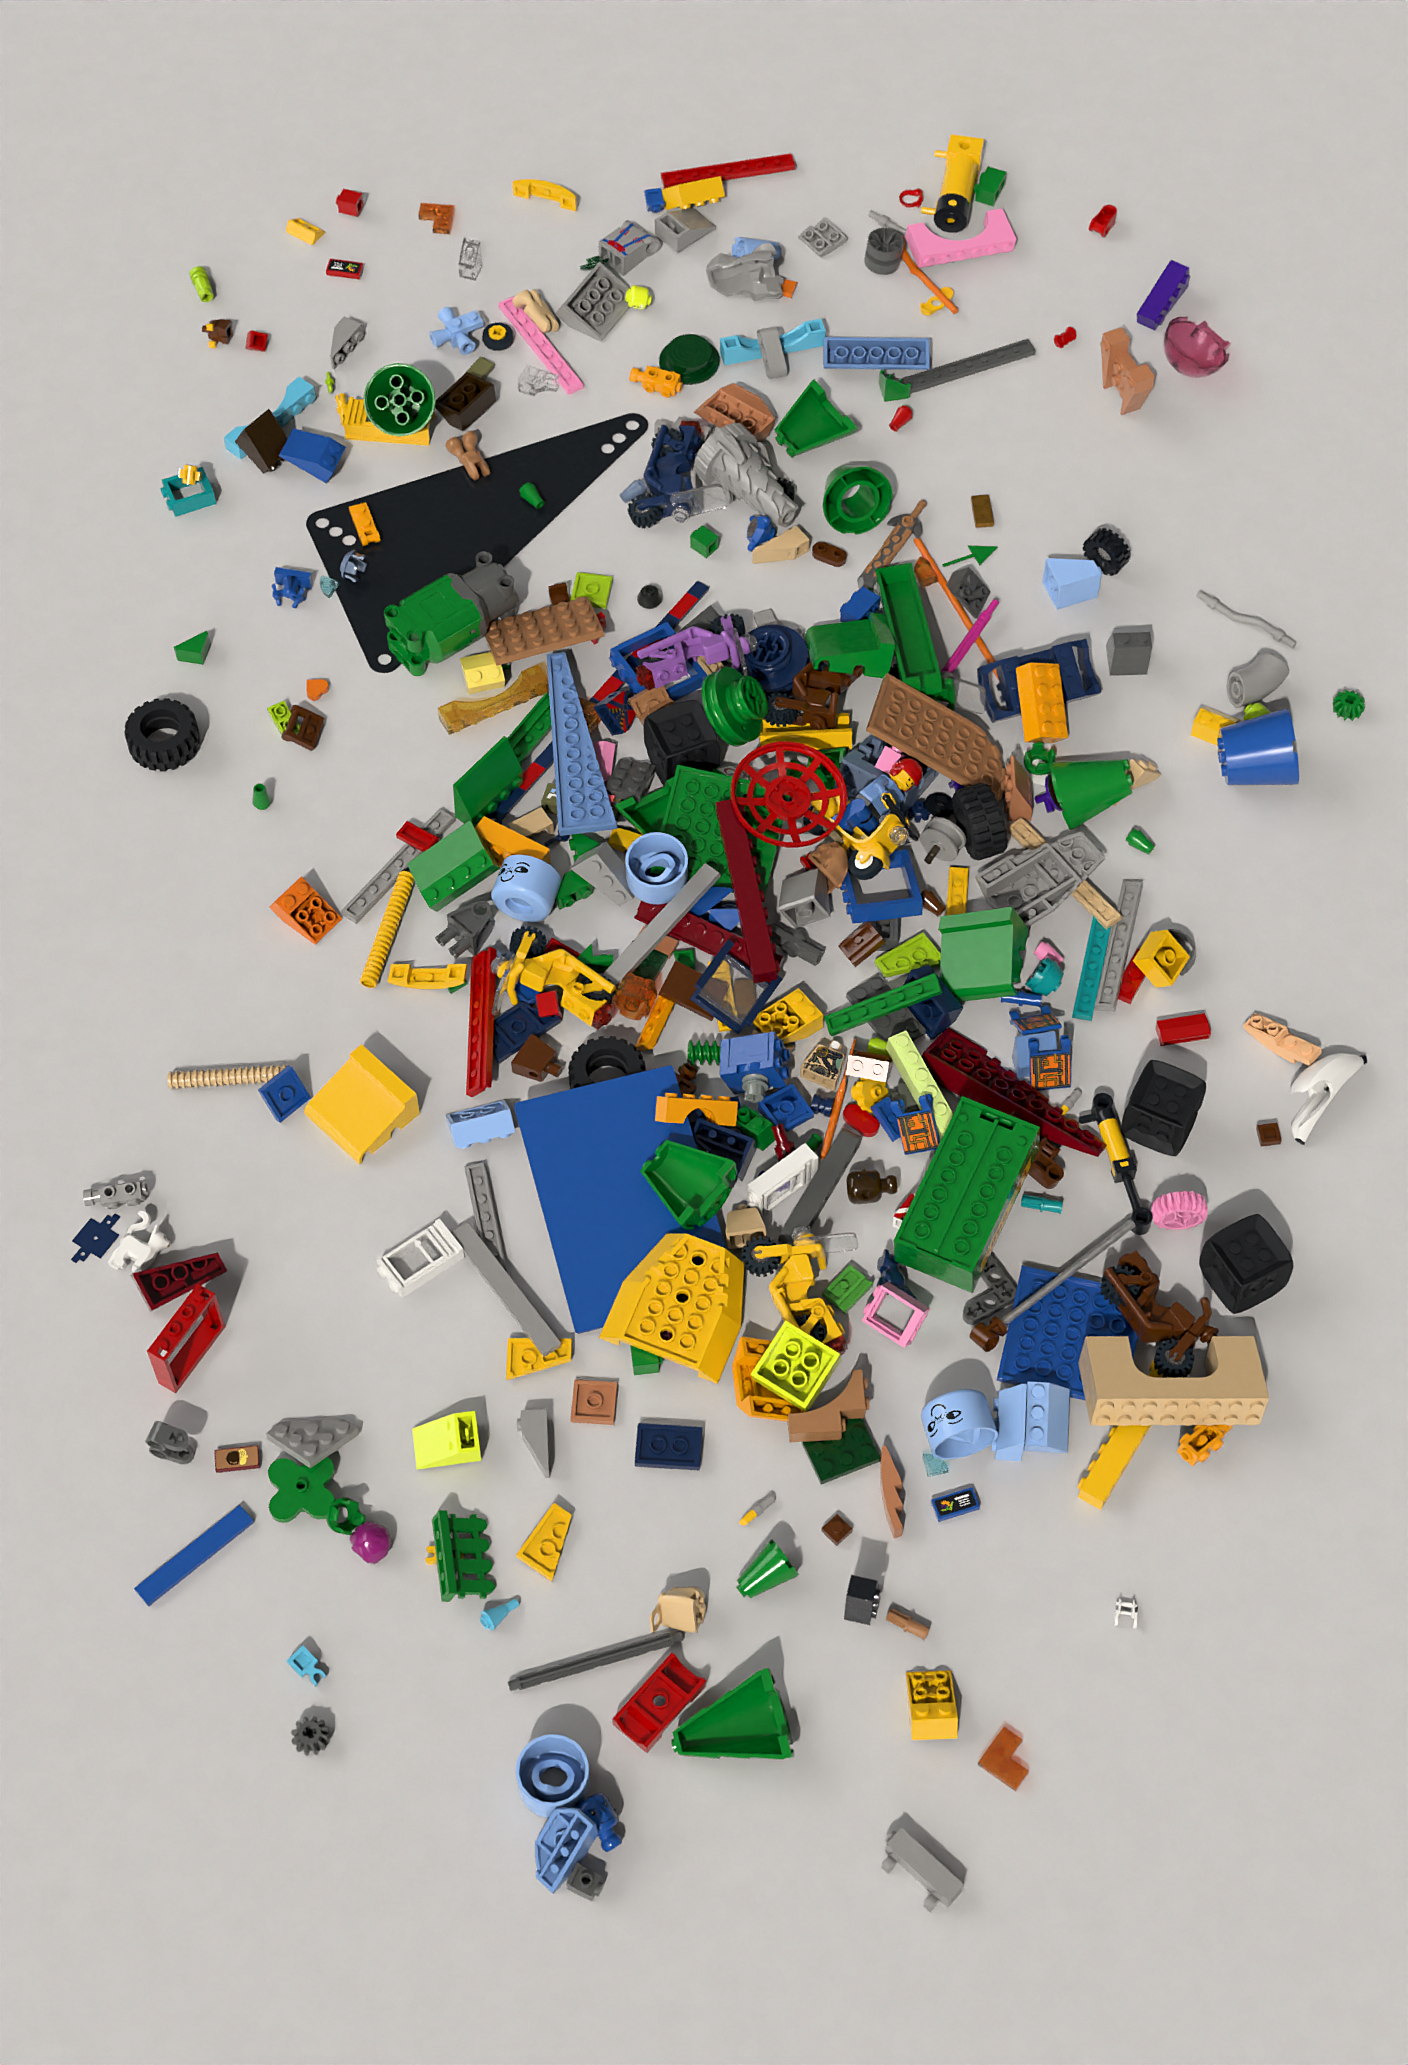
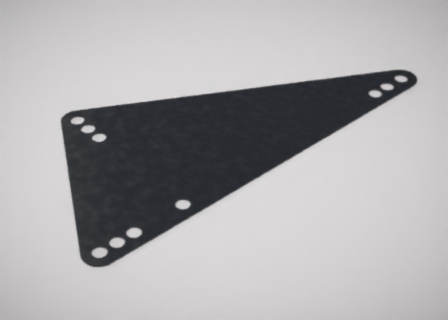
M628 413L485 458L484 460L490 469V475L484 477L478 468L479 479L475 481L469 476L464 465L312 513L306 520L307 530L369 667L378 673H389L401 665L388 648L387 634L390 629L386 626L384 610L387 606L396 605L399 607L401 600L448 573L462 576L476 568V555L479 552H489L492 555V562L501 564L504 567L646 433L648 429L647 419L637 413ZM629 421H636L639 427L635 430H629L626 424ZM615 434H623L625 436V440L621 443L613 441L612 438ZM605 444H611L614 446V451L604 453L601 448ZM530 482L535 485L542 500L545 502L541 508L536 509L521 497L519 490L524 484ZM366 502L379 533L380 542H370L368 545L362 546L349 507ZM324 518L329 521V524L324 528H319L316 526V521ZM333 527H339L342 529V534L334 537L329 534V531ZM346 536H353L356 539V542L352 545H345L342 541ZM352 550L367 556L366 559L362 560L367 563L365 571H357L356 575H354L359 578L357 582H352L349 578H342L340 572L344 556ZM389 655L391 657L390 663L382 665L377 661L379 656Z

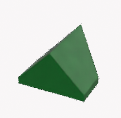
M881 369L879 373V386L884 402L908 399L911 394V384L901 383L902 379L899 381L895 380L892 374L886 377L884 370Z
M842 747L820 752L827 756L839 769L842 758L845 757L846 749ZM809 756V758H808V766H807V768L809 767V765H810V764L812 763V761L814 760V758H812V757H810V756ZM820 764L814 773L822 780L827 790L833 789L835 780L825 766Z

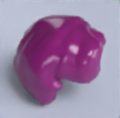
M367 1522L360 1525L350 1535L352 1550L367 1563L376 1564L387 1556L392 1539L389 1530L383 1525Z

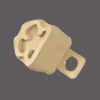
M674 1587L666 1593H661L658 1597V1604L650 1615L651 1632L655 1633L661 1624L664 1627L697 1633L699 1625L703 1624L706 1613L703 1590L699 1587ZM656 1613H657V1614H658L657 1622H656V1624H654V1618H655V1615H656Z

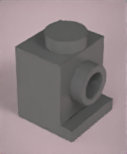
M576 1862L566 1882L567 1890L592 1901L595 1895H600L604 1883H602V1875ZM587 1878L591 1881L589 1884H583L582 1880Z

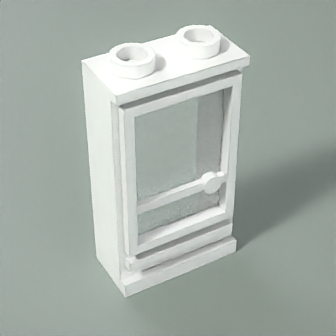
M804 1143L748 1184V1208H757L762 1218L763 1214L765 1215L803 1187L805 1182H810V1178L813 1179L818 1170V1156Z
M437 1219L428 1228L383 1257L377 1258V1271L383 1279L387 1278L389 1281L388 1285L393 1293L398 1292L401 1298L462 1260L464 1252L462 1246L443 1222Z

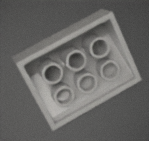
M599 261L555 315L567 326L601 342L629 308L627 302H625L626 292L629 287Z

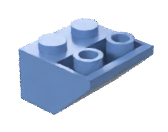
M1042 1031L1038 1034H1026L1015 1037L1012 1061L1017 1078L1030 1076L1028 1039L1036 1038L1039 1045L1038 1052L1057 1050L1055 1031Z

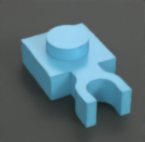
M303 1645L286 1661L301 1678L308 1674L311 1683L315 1687L318 1685L313 1679L316 1674H320L323 1678L326 1677L322 1670L314 1667L318 1660Z

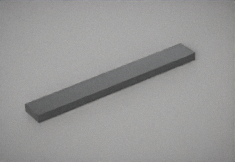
M1025 339L901 378V383L906 385L910 383L912 394L1033 356L1036 350L1029 339Z

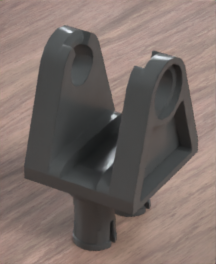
M480 900L447 914V928L435 937L437 943L444 947L454 938L457 943L448 950L456 959L466 950L473 956L477 955L493 931V922L489 919L492 913L491 905L486 901ZM485 907L487 909V912L482 915L476 912L479 908Z

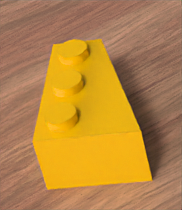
M721 176L679 184L662 190L666 210L679 207L683 210L691 208L690 205L695 204V207L705 205L706 201L712 204L719 202V198L725 197Z

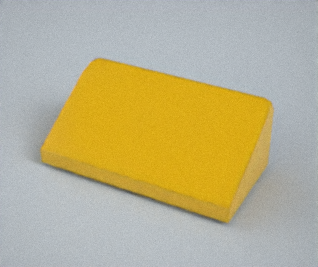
M300 218L288 220L286 232L310 245L315 244L325 234L324 230Z

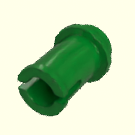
M812 1134L806 1144L815 1152L820 1144L823 1143V1140H821L822 1138L819 1135Z

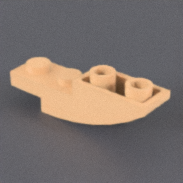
M1254 1013L1243 1025V1028L1257 1041L1293 1064L1300 1061L1310 1066L1322 1054L1320 1047L1288 1033L1286 1026L1260 1014Z

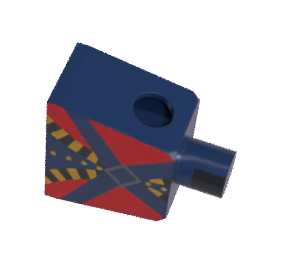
M629 690L612 692L593 707L612 736L626 733L636 715L628 701L629 698L634 696V693Z

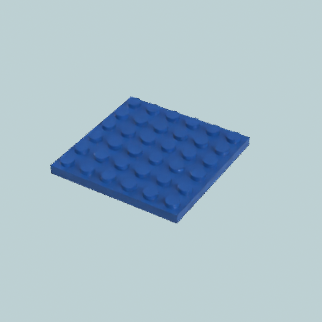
M1022 1265L1012 1310L1057 1277L1059 1273ZM1070 1276L1009 1323L997 1381L1014 1385L1027 1384L1028 1381L1052 1383L1070 1389L1069 1397L1085 1400L1078 1364L1085 1337L1128 1336L1132 1358H1134L1138 1336L1114 1303L1112 1305L1109 1304L1110 1299L1105 1301L1104 1295H1101L1100 1282Z

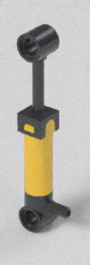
M1099 1093L1093 1098L1091 1114L1079 1116V1123L1097 1122L1102 1140L1107 1145L1106 1152L1112 1166L1111 1174L1114 1183H1124L1133 1209L1131 1220L1135 1223V1227L1131 1231L1137 1235H1144L1150 1229L1153 1218L1152 1213L1147 1208L1140 1207L1131 1180L1135 1179L1137 1169L1133 1157L1130 1158L1113 1109V1099L1109 1094Z

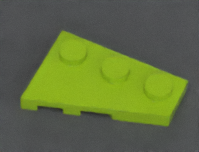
M922 932L874 960V964L884 977L887 978L909 973L913 969L927 965L930 967L940 966L941 953Z

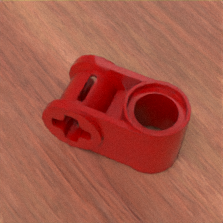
M1113 205L1103 206L1100 212L1091 220L1088 228L1089 231H1095L1101 234V237H1106L1115 225L1116 207Z

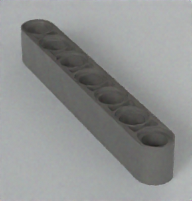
M844 1128L841 1130L784 1225L778 1238L779 1242L796 1246L797 1237L803 1233H809L857 1152L862 1141L861 1136Z

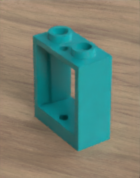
M203 467L197 470L202 472L201 481H196V484H200L203 492L176 501L172 491L190 486L191 484L182 483L183 478H178L179 474L162 479L163 487L160 488L163 498L167 497V507L169 511H173L175 517L216 504L214 491Z

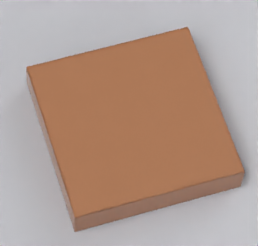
M574 1380L571 1423L614 1425L617 1382Z

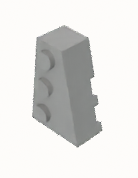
M607 842L579 856L570 868L619 906L635 897L627 884L625 864Z

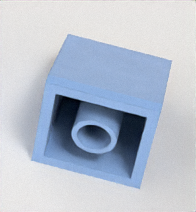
M1048 558L1045 559L1042 583L1056 609H1061L1097 598L1102 571L1100 567L1096 566L1094 560Z

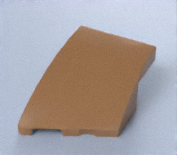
M664 685L657 689L650 686L628 699L643 727L644 719L647 715L674 704L673 700L669 698Z

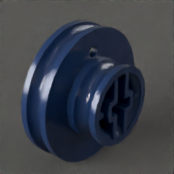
M765 625L751 630L744 635V638H747L751 644L750 653L746 655L738 652L740 660L738 672L743 676H751L756 679L766 697H771V694L777 696V693H781V695H784V693L790 694L792 692L793 677L810 662L804 639L798 632L783 625Z

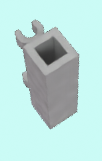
M902 1827L897 1832L892 1831L885 1840L887 1842L885 1851L889 1856L882 1862L881 1868L885 1872L890 1873L896 1864L899 1863L932 1893L924 1901L925 1904L923 1905L929 1912L936 1907L939 1901L948 1908L963 1892L964 1884Z

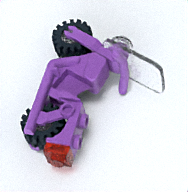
M724 614L725 616H718L719 619L715 618L713 619L714 621H711V631L692 626L637 651L640 666L636 667L638 673L636 678L638 683L646 689H657L672 681L680 680L685 675L688 676L686 660L692 658L696 662L697 656L705 657L706 664L708 665L727 660L731 656V668L738 671L739 666H741L743 676H748L744 654L747 655L750 651L756 650L757 640L753 635L746 634L742 616L738 614L735 616L734 614ZM669 646H674V649H667Z

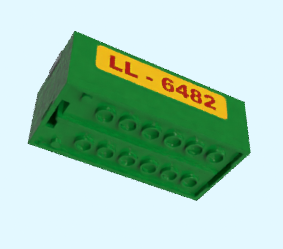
M962 1096L893 1240L895 1261L973 1293L1039 1151L1040 1127Z

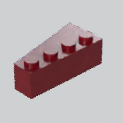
M217 1252L131 1274V1277L149 1311L152 1312L192 1291L197 1284L203 1285L226 1273L227 1269Z

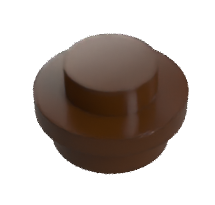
M688 1063L679 1066L678 1072L680 1076L688 1081L696 1079L697 1069Z

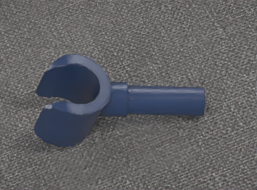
M558 829V835L544 842L547 847L558 841L566 842L570 836H560Z

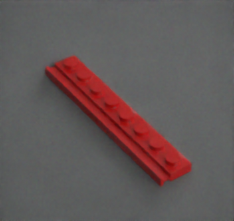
M489 947L488 951L484 950L471 958L466 1095L470 1097L485 1091L486 1087H492L496 949Z

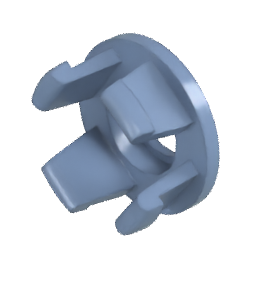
M356 550L348 552L340 566L341 577L344 579L349 578L352 582L359 581V578L354 575H356L357 571H365L367 563L362 560L366 559L367 556L359 554Z

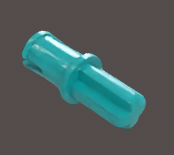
M1023 1195L1021 1206L1037 1209L1040 1212L1049 1211L1061 1214L1063 1201L1046 1199L1045 1196L1040 1198Z

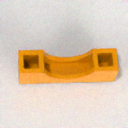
M665 1093V1097L657 1096L655 1121L684 1123L687 1115L699 1108L705 1114L707 1121L723 1126H736L738 1102L730 1101L728 1096H718V1100L713 1099L711 1095H701L700 1099L695 1098L694 1094H683V1098L677 1097L678 1094Z

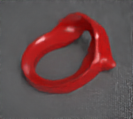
M919 188L904 190L899 196V201L905 207L919 208L923 201V192ZM906 195L920 196L913 203H906L902 199Z

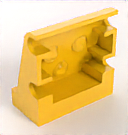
M362 1044L349 1054L350 1059L308 1102L304 1109L305 1115L359 1165L362 1163V1157L367 1151L373 1154L391 1139V1132L394 1128L403 1129L420 1114L417 1094Z

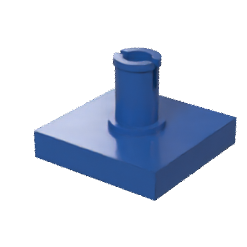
M289 1065L258 1089L274 1118L280 1123L311 1099L295 1070Z

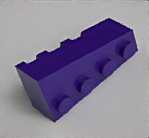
M1173 260L1169 261L1138 310L1137 323L1152 330H1156L1159 325H1162L1167 314L1189 287V267Z

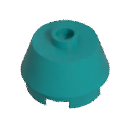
M1046 957L1035 968L1031 976L1032 978H1028L1025 985L1032 992L1048 996L1052 991L1055 992L1062 984L1060 980L1064 973L1055 959L1051 960L1049 957Z

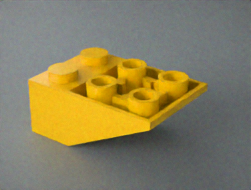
M798 988L760 1012L753 1023L762 1033L775 1031L779 1039H782L783 1044L808 1038L822 1029L823 1014Z
M951 1670L906 1672L912 1740L957 1738L958 1716Z

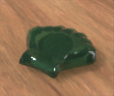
M599 256L586 259L587 264L579 267L583 271L592 270L599 261L604 265L609 261V258L600 260Z

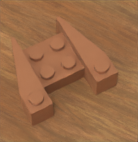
M1122 327L1103 333L1100 346L1103 388L1106 389L1112 386L1117 388L1120 397L1123 399L1120 414L1124 415L1141 409L1153 389L1155 375L1147 364L1137 366L1128 352L1130 338Z

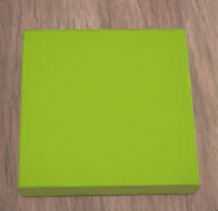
M577 572L570 601L578 597H588L592 607L607 609L613 576Z

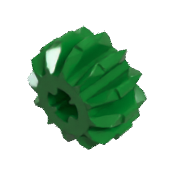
M1345 689L1343 693L1338 692L1332 703L1333 712L1337 713V718L1343 717L1344 721L1347 718L1351 721L1355 718L1359 719L1365 709V698L1361 697L1360 693H1354V690L1348 692Z

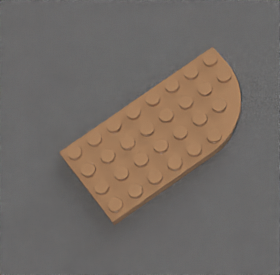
M887 673L883 677L866 731L964 787L978 783L988 784L999 803L1005 788L1004 777L1006 771L1005 768H1002L1000 761L1002 757L996 745H991L985 737L987 734L970 720Z

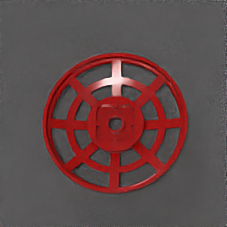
M774 742L756 748L741 760L731 782V803L739 821L754 836L775 846L799 848L820 842L837 828L846 809L847 790L839 769L822 752L802 743ZM783 751L800 752L814 758L808 768L797 763L785 762ZM776 752L777 763L767 765L758 772L749 765L751 761L761 755ZM820 764L825 766L832 774L838 788L826 790L822 780L814 773ZM778 769L779 777L770 783L762 777L766 773ZM786 769L800 771L803 775L799 779L787 776ZM743 770L752 778L748 786L747 798L736 797L737 782ZM811 778L818 786L820 792L810 793L806 782ZM756 783L766 789L764 798H753V790ZM789 795L793 800L787 802L782 797ZM840 796L839 812L835 821L831 822L824 819L823 817L828 807V798ZM822 800L821 810L818 815L808 810L811 801ZM738 805L749 806L752 815L760 823L756 829L751 827L742 817ZM755 806H765L770 813L769 816L764 820L758 814ZM805 816L813 821L807 826L797 829L795 820ZM778 818L787 821L789 829H781L771 824ZM818 824L828 829L825 833L814 839L803 842L800 840L799 834L810 831ZM769 829L779 834L791 835L793 842L774 840L766 837L763 833Z

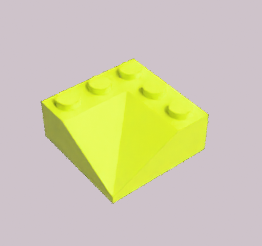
M785 1321L752 1371L751 1377L754 1381L800 1410L808 1412L842 1359L838 1352Z

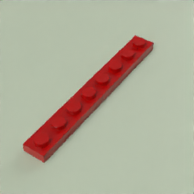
M792 153L662 172L661 181L663 188L666 189L679 184L719 176L724 181L795 170V163Z

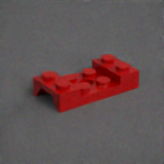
M671 1653L613 1717V1725L643 1751L648 1753L662 1737L665 1729L689 1702L692 1703L704 1690L706 1680L695 1676L681 1664L674 1653ZM662 1696L666 1699V1702L662 1706H656L653 1703L654 1698Z

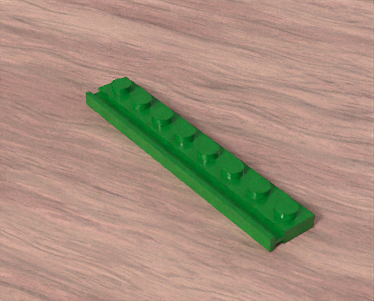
M548 693L542 696L507 738L520 766L552 729Z

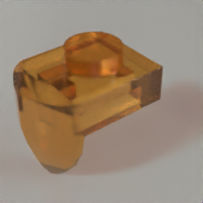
M920 556L914 566L915 578L920 587L930 586L938 582V578L930 562Z

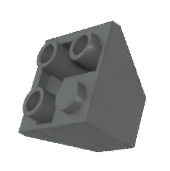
M969 567L953 572L947 583L951 593L977 619L991 591Z

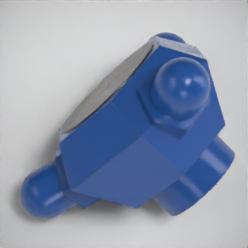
M752 515L750 517V524L747 529V539L750 542L747 546L748 551L752 552L760 543L769 541L774 537L775 528L772 527L770 518L767 516Z

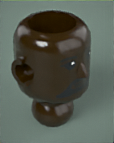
M863 1169L862 1171L851 1172L847 1176L848 1199L853 1204L875 1203L881 1199L882 1193L892 1195L898 1192L897 1178L894 1175L880 1178L877 1170Z

